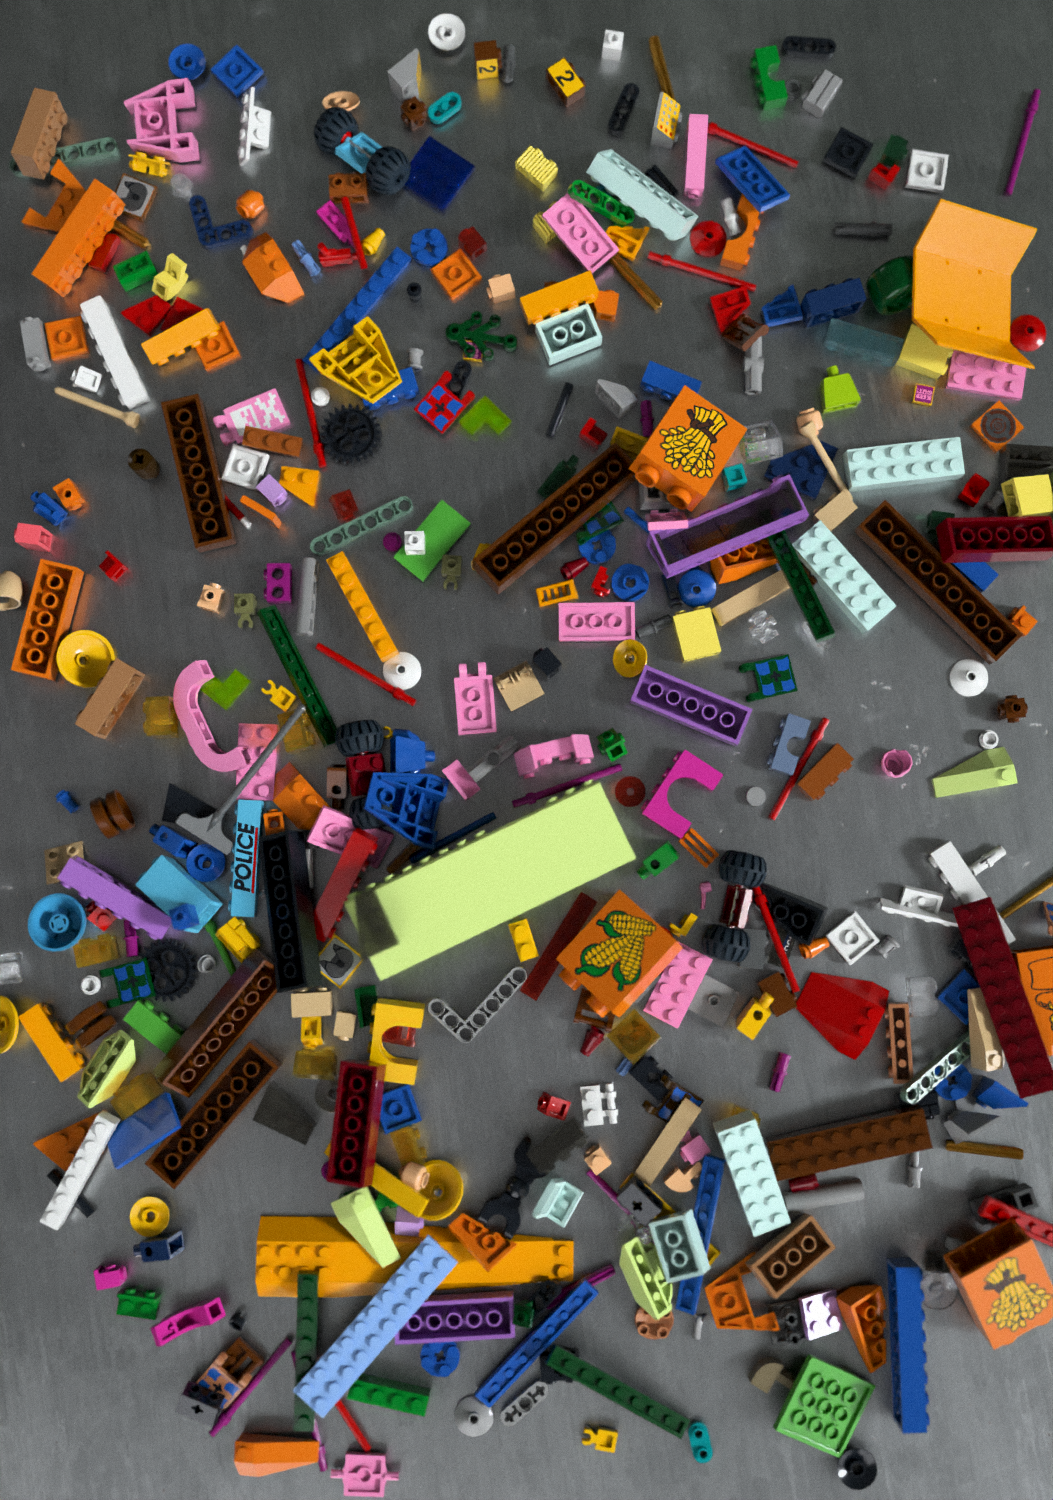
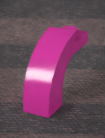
M215 1297L180 1309L164 1317L161 1322L150 1327L156 1346L160 1347L187 1331L211 1325L225 1317L226 1314L220 1297Z

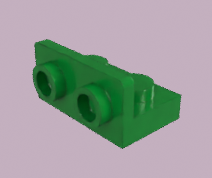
M124 1287L117 1293L119 1300L116 1314L156 1320L161 1294H156L154 1290L137 1291L134 1287Z

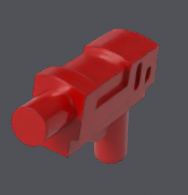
M322 242L317 245V248L320 250L318 251L319 263L323 267L335 266L336 264H353L352 260H358L356 252L351 253L350 248L328 249Z

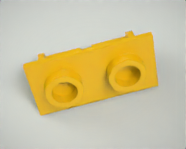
M135 151V155L128 154V156L133 157V161L130 160L129 168H132L133 171L147 173V166H149V174L160 177L167 176L168 170L165 168V164L170 165V163L164 162L165 158L153 155V159L146 158V153Z

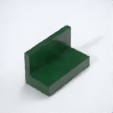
M376 984L354 989L360 1028L370 1026L371 1022L374 1023L375 1016L371 1014L373 1003L376 1004L378 1000Z

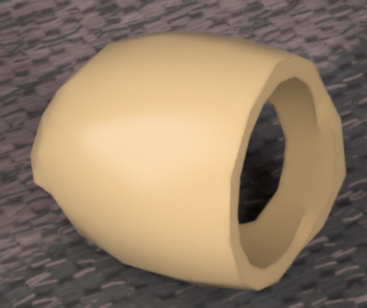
M5 570L0 574V597H10L8 603H0V611L16 609L21 606L23 600L21 578L9 570Z

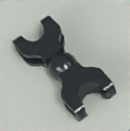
M524 1136L515 1149L516 1169L514 1175L506 1181L505 1190L500 1196L487 1200L478 1216V1222L486 1224L493 1215H503L507 1220L504 1229V1238L507 1240L513 1238L521 1224L518 1208L521 1200L528 1195L530 1185H532L535 1179L548 1175L557 1159V1153L549 1151L542 1160H531L528 1157V1151L531 1146V1139L528 1136Z

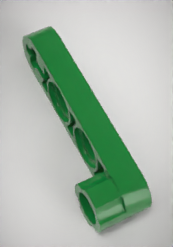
M575 180L568 187V194L572 199L610 219L614 226L622 228L633 222L635 214L629 206L622 204L620 201L584 181ZM590 194L596 196L597 203L591 202ZM606 203L612 205L613 212H609L606 209Z

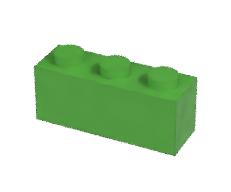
M138 1000L123 1020L167 1054L184 1034L185 1030L180 1025L171 1023L168 1015L155 1010L154 1004L149 1000Z

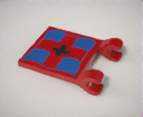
M445 371L437 383L414 408V411L441 434L449 428L475 398V394L469 390L460 400L445 387L452 379V374L449 371Z

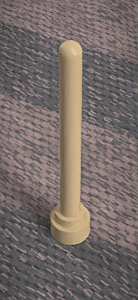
M61 387L54 389L58 395L122 419L127 426L136 428L139 424L140 414L133 411L122 412Z
M809 421L799 428L800 432L810 439L840 492L844 491L853 501L852 495L815 434V424L813 421Z

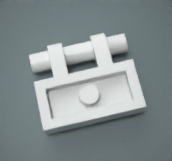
M613 1083L605 1084L606 1091L600 1092L599 1084L580 1086L584 1127L603 1125V1116H609L610 1124L617 1123L618 1109L615 1106L616 1091H614ZM601 1099H607L608 1109H602Z

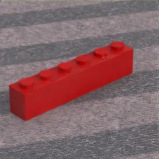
M359 828L353 831L313 912L317 940L325 943L328 938H333L337 930L334 926L336 922L340 923L345 914L342 911L345 906L344 901L348 900L347 896L351 894L353 888H358L362 880L359 876L362 871L365 872L370 864L367 860L370 854H375L379 846L376 844L378 837Z

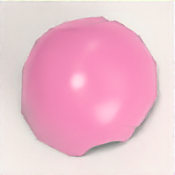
M891 749L883 754L880 761L882 771L893 778H900L907 774L913 764L912 757L906 750Z

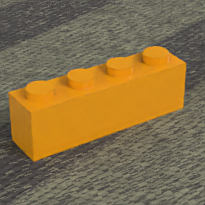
M591 270L520 297V306L527 324L533 323L535 325L545 318L557 316L565 310L569 311L583 303L590 304L598 298L599 290Z
M206 308L143 342L141 345L152 365L158 363L161 366L169 362L168 358L175 355V357H178L185 353V348L189 346L195 348L202 344L201 340L205 337L209 340L217 336V331L221 328L210 308Z
M44 1002L38 1003L18 1018L59 1081L63 1082L85 1068V1060L74 1049L72 1039L68 1036L66 1037L62 1031V1024L53 1017L51 1007Z

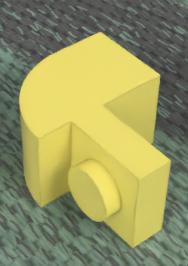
M173 253L168 255L164 271L154 276L152 291L164 301H168L177 295L189 276L185 273L187 264Z

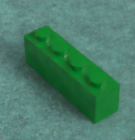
M362 1373L350 1386L347 1399L425 1417L431 1389Z

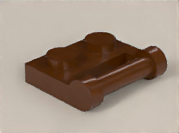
M744 313L721 334V337L724 341L745 352L760 336H765L768 333L769 327L764 323L752 320L749 315ZM743 326H749L754 330L750 331Z
M582 988L573 1023L579 1024L580 1022L605 1029L604 1032L611 1033L615 1014L611 1011L605 1015L608 1016L607 1022L581 1015L582 1009L596 1013L586 1003L592 993Z
M239 1336L224 1352L228 1357L221 1367L232 1375L249 1357L252 1360L251 1363L235 1378L239 1381L246 1372L251 1374L258 1366H261L265 1359Z

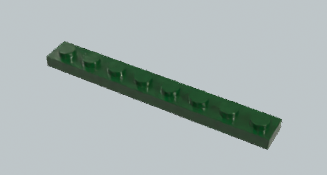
M774 508L758 513L766 524L779 519ZM783 530L766 537L816 643L835 637V631L786 531Z
M276 605L259 609L257 614L301 703L305 705V711L323 747L336 744L335 735L337 727Z
M319 1271L298 1272L295 1386L317 1362ZM295 1393L294 1431L314 1432L315 1411Z
M554 1344L545 1361L548 1366L680 1439L690 1423V1420L682 1414Z

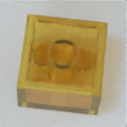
M170 696L145 697L143 713L146 714V721L143 723V730L146 736L154 739L179 738L178 716L174 708L173 698Z
M294 710L277 715L280 729ZM306 712L301 714L283 738L286 752L291 755L315 749L316 739L314 733H311L309 730L311 721Z
M143 1072L129 1081L130 1086L127 1084L113 1093L114 1098L109 1102L122 1120L139 1111L165 1091L152 1072L147 1075Z

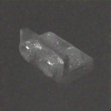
M9 952L0 955V985L23 982L24 976L20 965L22 953Z

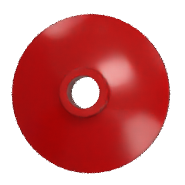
M714 221L698 223L690 234L692 249L703 257L719 255L727 243L726 231L719 223ZM710 234L712 238H707L706 235Z
M1033 315L1019 316L1010 325V342L1021 351H1034L1046 339L1045 325L1039 318ZM1027 328L1031 329L1032 333H1028Z

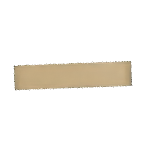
M780 570L717 605L711 611L721 627L790 587Z
M687 1098L683 1100L634 1173L643 1183L649 1187L651 1186L702 1109Z

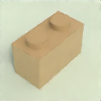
M844 491L839 494L835 492L827 499L829 502L827 505L823 506L821 504L813 511L815 515L811 520L815 524L821 520L830 531H833L855 512L858 507Z
M327 987L315 988V991L308 992V989L292 993V1018L332 1015V990L327 991Z

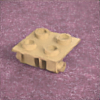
M527 660L493 678L511 712L545 694Z
M82 841L44 850L47 885L57 884V882L61 881L57 878L72 856L77 855L84 859Z

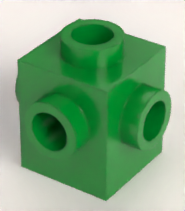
M613 727L596 737L599 745H597L598 750L602 755L606 754L611 762L628 753L624 746L626 741L620 732L617 734Z

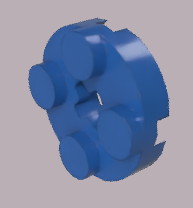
M423 229L412 236L410 250L414 261L422 264L424 267L431 268L445 258L448 246L444 235L438 229ZM428 244L434 246L431 252H428L427 249L424 250V247Z
M607 530L591 538L585 544L578 545L581 557L584 556L588 563L592 565L606 563L615 553L616 539ZM597 541L601 542L600 545L602 546V548L594 550V545L592 543Z
M629 563L618 567L611 579L613 593L623 602L640 600L644 597L649 587L647 572L642 567ZM627 578L635 580L634 587L631 588L625 585Z
M962 1064L948 1075V1077H955L956 1085L952 1084L949 1086L947 1077H945L933 1088L937 1091V1095L940 1098L948 1101L959 1100L969 1093L972 1086V1075ZM939 1065L935 1068L936 1075L940 1073Z
M455 1341L424 1343L420 1353L421 1366L432 1376L448 1377L459 1364L460 1351ZM443 1351L445 1359L437 1360L435 1353Z

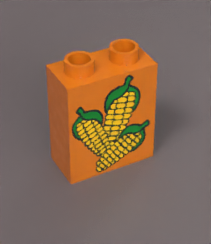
M619 889L556 958L565 967L558 976L574 991L583 984L592 993L586 1003L602 1018L609 1011L620 1018L683 948L667 931Z

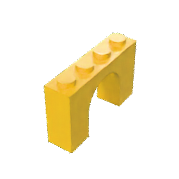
M378 998L377 1003H373L371 1015L375 1016L374 1023L371 1022L369 1034H372V1041L368 1042L367 1053H370V1060L366 1061L386 1064L384 1081L414 1085L418 1060L395 1057L389 1054L383 1046L382 1034L393 1026L421 1028L425 1004Z

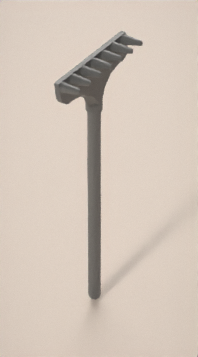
M298 705L214 814L207 818H197L183 812L179 817H175V823L228 855L233 844L222 833L221 822L224 814L304 712L305 705Z

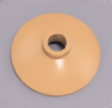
M341 91L327 95L322 103L326 110L331 107H340L349 111L356 108L360 100L359 96L355 93Z

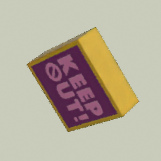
M466 340L468 345L475 347V356L467 358L464 355L463 360L482 363V353L473 341ZM467 350L466 352H467V353H472L473 351H472V350Z
M916 383L912 403L930 407L935 387Z

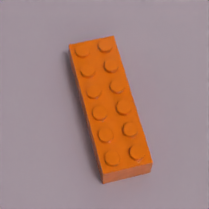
M94 179L31 274L64 298L71 291L74 281L81 276L82 269L86 263L91 261L96 248L101 246L106 233L113 228L116 218L123 213L126 204L113 190L97 179Z
M40 559L11 670L46 680H56L58 673L56 663L57 649L61 641L68 635L84 571L78 567Z

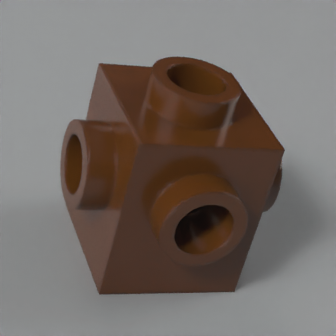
M414 96L402 103L400 106V118L405 125L409 126L412 132L427 122V107L422 100L419 101Z
M1017 695L1005 696L1004 700L998 701L997 712L999 719L1007 720L1008 723L1020 722L1019 719L1026 717L1028 706L1024 698H1018Z

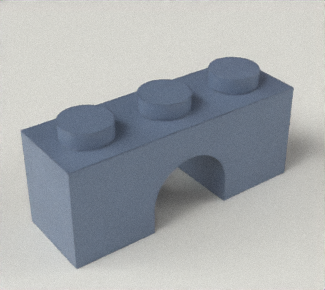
M790 713L781 718L779 723L781 731L779 735L775 736L773 741L775 749L773 753L769 754L767 760L769 770L787 776L793 775L799 757L789 753L787 742L791 738L804 740L811 722L810 720Z

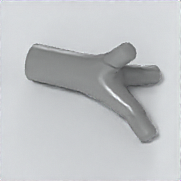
M695 1313V1315H692L694 1323L692 1338L699 1340L701 1327L707 1315L704 1314L701 1317Z

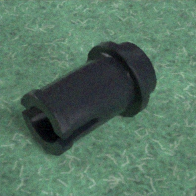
M410 283L407 286V294L411 301L414 299V303L421 300V286L418 283Z

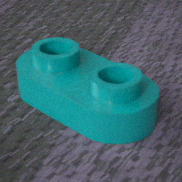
M449 92L434 102L428 109L430 121L434 124H441L457 113L462 106L459 94Z
M694 1420L688 1426L692 1453L697 1462L707 1463L713 1456L708 1429L703 1421ZM698 1430L702 1432L699 1436L695 1435V1432ZM701 1451H706L704 1456L700 1455Z

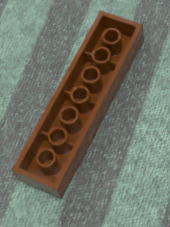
M199 394L161 402L195 548L202 553L237 544L203 400Z
M253 949L153 1070L162 1085L188 1098L191 1097L277 993L273 959L257 949Z
M254 1039L249 1041L180 1121L181 1128L169 1135L144 1164L171 1188H177L282 1064Z
M920 1105L766 1138L777 1181L933 1148L924 1110Z

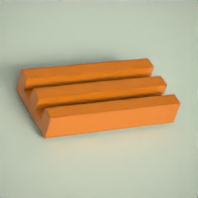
M690 828L682 839L678 841L704 868H707L719 856L693 828ZM692 834L713 855L710 857L689 835ZM687 839L704 857H706L708 859L707 862H705L701 857H699L684 842V840Z

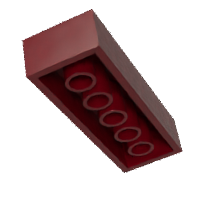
M1051 516L946 518L936 527L943 563L1046 561L1053 556V523Z
M346 1059L340 1062L326 1182L358 1188H366L372 1185L386 1064L355 1059Z

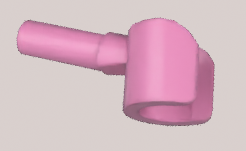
M709 881L702 882L699 885L701 909L706 907V893L712 892Z

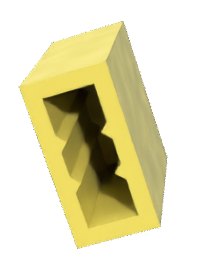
M911 324L906 332L895 365L937 380L940 375L945 374L948 368V364H946L947 358H951L954 349L935 345L918 326Z
M1048 474L1017 477L1001 483L1008 517L1046 516L1053 513V491Z
M695 607L692 612H686V610L678 611L672 617L682 663L720 654L721 648L710 607Z

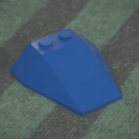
M373 772L364 809L413 844L433 851L438 834L437 831H434L440 802L446 797L449 780L433 774ZM381 803L388 807L392 803L394 809H392V812L380 809L382 808Z

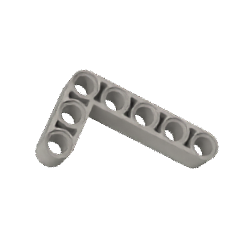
M522 966L513 967L466 1020L440 997H435L429 1002L428 1011L459 1041L468 1043L525 982L527 972ZM521 970L524 973L523 979L515 980L513 972ZM508 985L511 988L510 993L503 995L499 990L500 986ZM489 999L497 1001L498 1006L495 1009L487 1007L486 1003ZM433 1002H440L442 1010L439 1012L432 1009ZM475 1014H482L484 1022L476 1023L473 1019ZM448 1015L456 1017L457 1022L454 1025L446 1022ZM463 1028H468L471 1031L469 1038L461 1036L460 1031Z

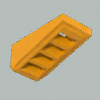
M572 579L536 588L540 607L578 599L575 581ZM566 586H569L571 595L569 596L567 594ZM558 588L562 589L563 597L561 598ZM551 589H554L556 599L552 598ZM543 591L547 592L548 601H545Z

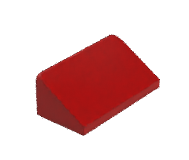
M106 233L101 246L97 247L88 266L106 273L121 242L120 238L115 234Z

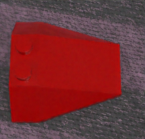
M811 972L796 1001L797 1007L795 1008L838 1052L856 1060L868 1046L886 1010L889 990L872 981Z

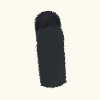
M662 575L661 578L670 608L678 604L682 606V599L675 576L666 579ZM676 592L677 597L671 599L670 594Z

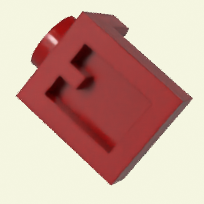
M600 566L590 589L594 595L601 598L604 596L608 597L610 590L601 587V585L605 586L609 577L606 574L607 568Z
M543 1091L542 1096L538 1100L537 1110L544 1115L565 1121L571 1102Z

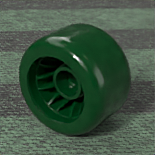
M903 255L891 259L879 266L868 277L866 290L875 309L880 314L893 315L912 306L913 256Z

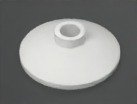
M439 15L429 25L428 34L430 41L441 50L455 49L461 45L465 38V26L455 15Z
M399 652L398 655L385 662L383 675L386 682L390 685L406 690L413 687L419 681L421 666L412 654ZM399 667H404L405 672L399 673Z
M963 659L952 667L950 683L953 689L960 695L967 697L975 696L986 688L988 673L984 665L979 661ZM969 673L973 674V680L968 678Z

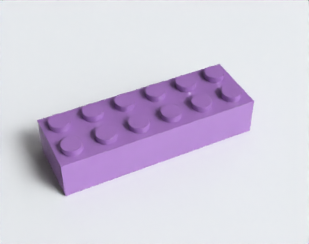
M647 665L644 666L629 701L633 705L732 746L739 744L752 709Z
M77 855L69 859L57 878L61 880L60 884L68 889L73 887L78 890L77 894L85 899L90 897L96 901L95 905L102 909L107 907L113 911L112 914L121 920L123 918L129 920V924L138 930L140 928L146 930V934L155 940L157 938L162 939L172 924L171 918L150 898Z
M513 1290L430 1295L396 1333L395 1345L515 1338V1325L512 1324L514 1313Z

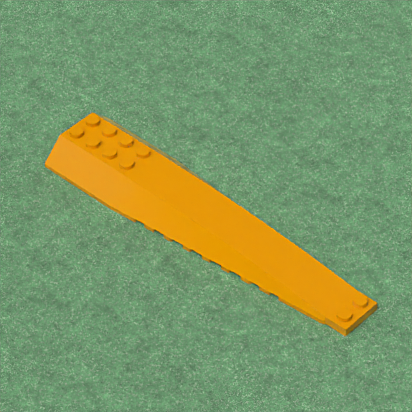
M260 1216L256 1241L255 1279L258 1297H297L299 1271H319L318 1297L339 1298L376 1295L428 1234L458 1261L456 1266L435 1290L544 1283L552 1278L558 1281H573V1239H553L552 1237L515 1234L508 1241L517 1243V1246L492 1270L487 1272L447 1228L424 1226L423 1229H419L418 1237L395 1235V1222H384L401 1258L382 1267L338 1221L337 1216ZM497 1232L504 1238V1233Z

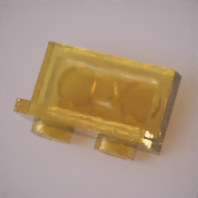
M412 1124L390 1133L402 1166H405L410 1161L421 1165L425 1164V1158L428 1156L425 1147L420 1146L419 1139H421L417 1127L414 1128Z

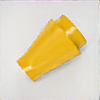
M376 228L361 240L365 255L371 256L376 253L385 236L382 229Z

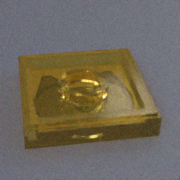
M635 1009L607 1035L633 1065L661 1039V1036Z

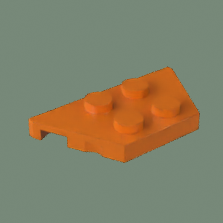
M102 1111L44 1137L33 1144L60 1168L67 1171L97 1115Z

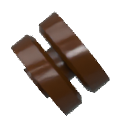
M117 789L106 793L105 799L98 797L90 801V809L95 822L108 839L119 835L120 829L128 831L135 827L132 811L123 795Z
M102 1001L84 1009L65 1026L70 1035H75L83 1030L75 1040L80 1049L99 1039L117 1024L112 1015H106L99 1020L107 1010Z

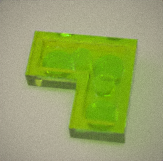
M484 396L459 421V424L473 436L486 423L500 436L512 424V421L489 398Z
M235 669L224 683L214 676V678L204 683L200 690L228 711L251 681Z

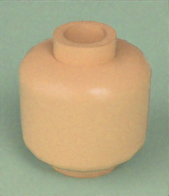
M814 407L800 411V415L796 417L798 428L809 421H813L816 426L815 434H819L818 430L823 428L820 412L814 410Z
M410 1161L400 1168L398 1177L402 1182L418 1191L427 1185L429 1173L425 1166Z

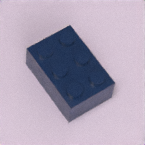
M848 278L840 284L835 285V283L825 286L824 289H812L806 292L800 304L805 329L859 313L867 299L860 278Z

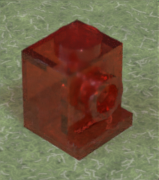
M350 489L334 494L328 499L338 519L343 518L344 521L355 517L354 513L358 511V507ZM341 505L345 506V511H343Z

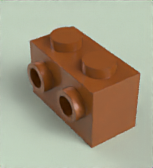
M357 171L352 174H343L337 172L329 175L330 200L334 204H342L341 198L348 197L350 204L369 203L366 173L361 174Z

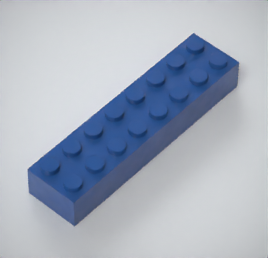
M910 1257L886 1258L893 1420L903 1434L927 1433V1425H930V1418L928 1412H926L929 1397L928 1393L925 1392L928 1376L927 1372L924 1371L927 1355L923 1349V1343L926 1342V1334L922 1326V1322H925V1313L921 1301H924V1292L921 1289L923 1271Z

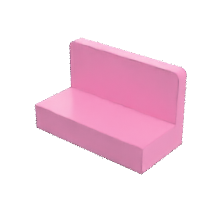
M458 759L442 769L443 773L465 801L481 790Z

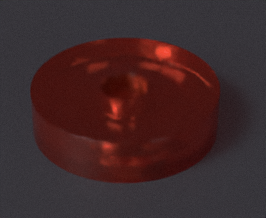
M624 777L616 784L615 797L625 807H635L645 798V786L636 777ZM628 788L633 789V795L627 794Z

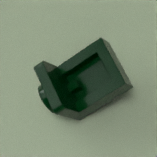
M525 1299L515 1303L513 1325L526 1329L532 1327L533 1301Z

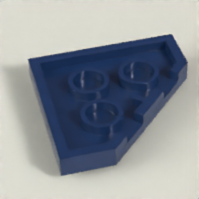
M820 441L833 462L838 448ZM813 444L771 459L763 478L773 482L772 479L779 475L784 477L790 474L798 493L815 501L828 470ZM788 482V484H787V486H786L785 488H787V489H789V490L792 491V489H791V487H790V485H789V482Z

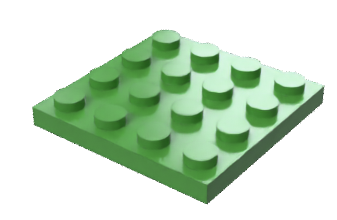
M808 1354L773 1428L782 1434L840 1458L876 1386L864 1378Z

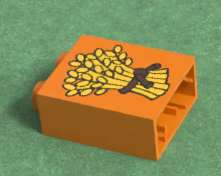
M684 385L628 469L635 473V478L642 485L650 488L656 487L666 494L667 500L672 506L692 512L708 493L744 436L747 428Z
M1013 1217L943 1255L975 1325L994 1350L1002 1345L1011 1344L1018 1336L1036 1326L1047 1324L1053 1317V1285L1033 1240Z

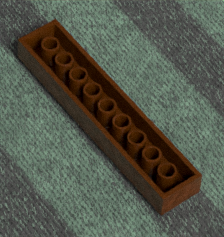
M616 442L477 555L473 559L472 568L499 595L637 480L635 473L628 469L633 460Z
M886 500L854 530L989 665L996 662L1023 635L950 563H943L941 554Z

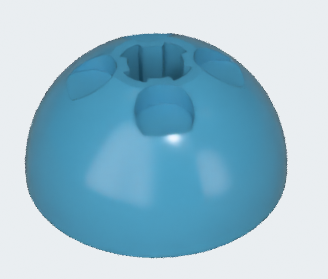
M61 893L48 895L38 901L30 912L28 918L29 935L33 942L44 950L53 952L67 950L82 938L87 924L86 913L82 905L69 895Z

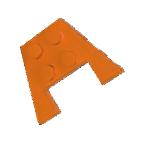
M58 159L50 174L65 183V186L47 217H44L32 208L28 209L21 221L26 226H34L39 229H47L59 233L86 192L65 164Z
M755 1251L704 1287L716 1328L780 1330L774 1311L754 1317L741 1276L751 1273L745 1262L756 1254Z

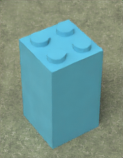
M164 855L156 857L151 863L152 866L148 871L143 872L139 876V881L135 885L169 917L168 910L184 904L195 905L200 924L185 929V931L199 933L223 903L204 885L195 880L175 859Z

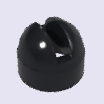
M240 1312L235 1313L228 1322L237 1331H241L246 1324L245 1315L241 1317Z

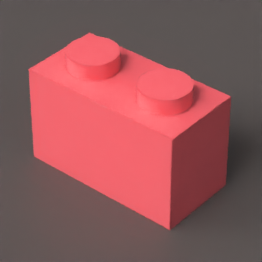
M18 523L17 528L14 530L16 543L27 550L50 553L52 533L40 525Z

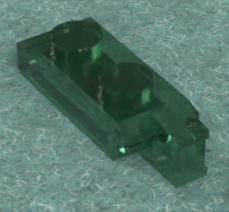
M573 454L567 462L565 460L559 462L538 489L537 494L546 500L569 481L577 471L574 467L579 462V458Z

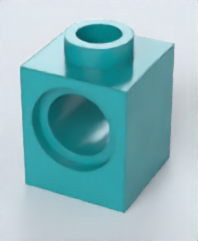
M742 463L724 468L721 473L726 492L745 487L747 483Z

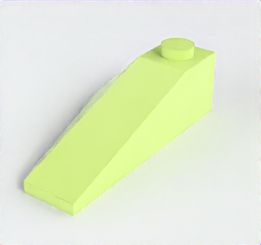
M1004 747L984 750L932 779L936 798L1018 783L1014 763Z
M368 1187L358 1188L331 1202L338 1221L382 1267L401 1258Z

